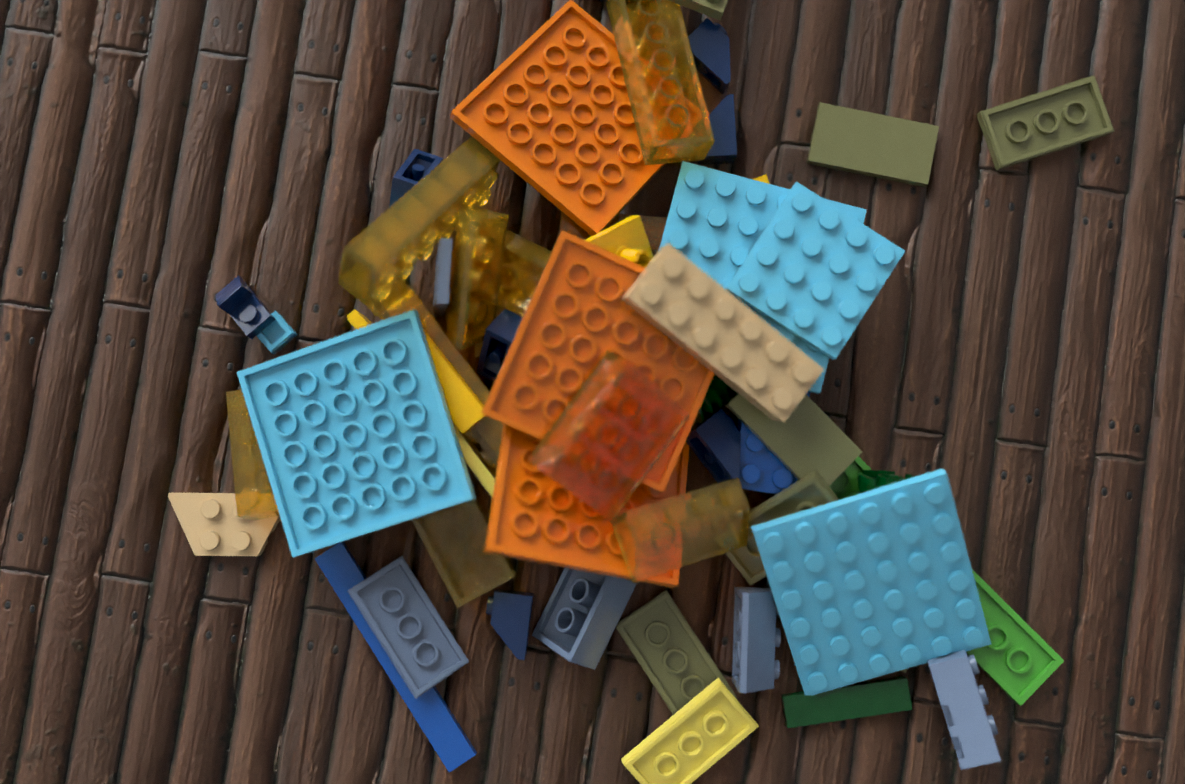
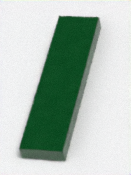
M905 676L855 683L813 696L805 695L804 691L781 694L787 728L912 710L908 680Z

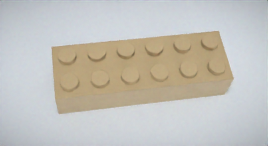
M669 243L660 248L621 299L773 421L785 422L825 370Z

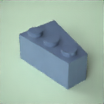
M961 650L927 660L961 770L1001 761L993 735L998 734L993 715L987 716L983 706L989 704L984 686H977L974 675L980 674L974 655L967 656L966 651Z

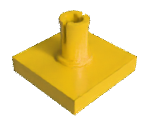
M632 215L585 240L644 268L653 259L640 215Z

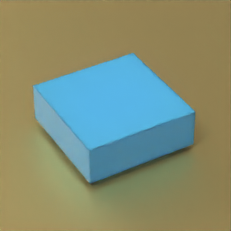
M276 310L271 313L275 320L257 335L260 341L274 355L298 335Z

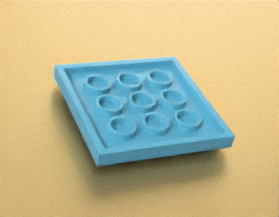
M796 181L726 287V290L834 360L896 267L905 250Z

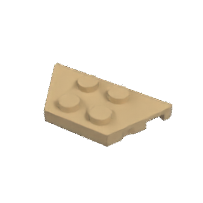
M168 493V498L195 556H261L268 543L270 534L274 532L280 521L278 520L280 514L273 494Z

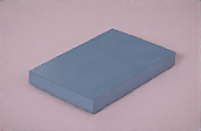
M441 238L439 240L436 254L432 314L437 317H445L449 302L452 239Z

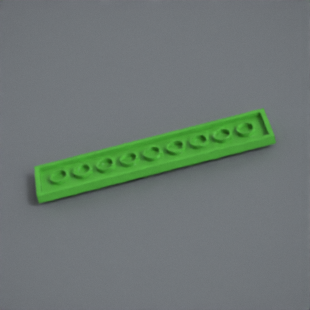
M859 456L829 486L839 500L859 494L858 472L862 473V470H872ZM972 569L991 645L966 651L968 656L974 655L977 665L1016 704L1022 706L1064 660Z

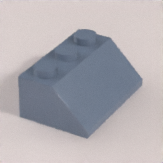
M564 568L532 636L569 662L595 670L637 583L629 579Z
M734 587L732 682L739 693L773 689L774 679H779L780 664L779 660H775V647H780L781 634L780 628H776V615H779L771 588Z

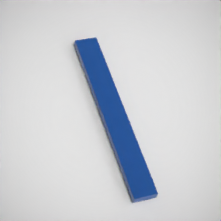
M344 541L339 542L316 557L317 564L448 772L450 773L477 754L476 750L437 688L434 686L415 699L350 597L347 591L365 580L366 576Z

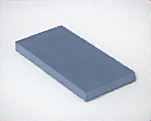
M403 556L347 591L415 699L469 662Z

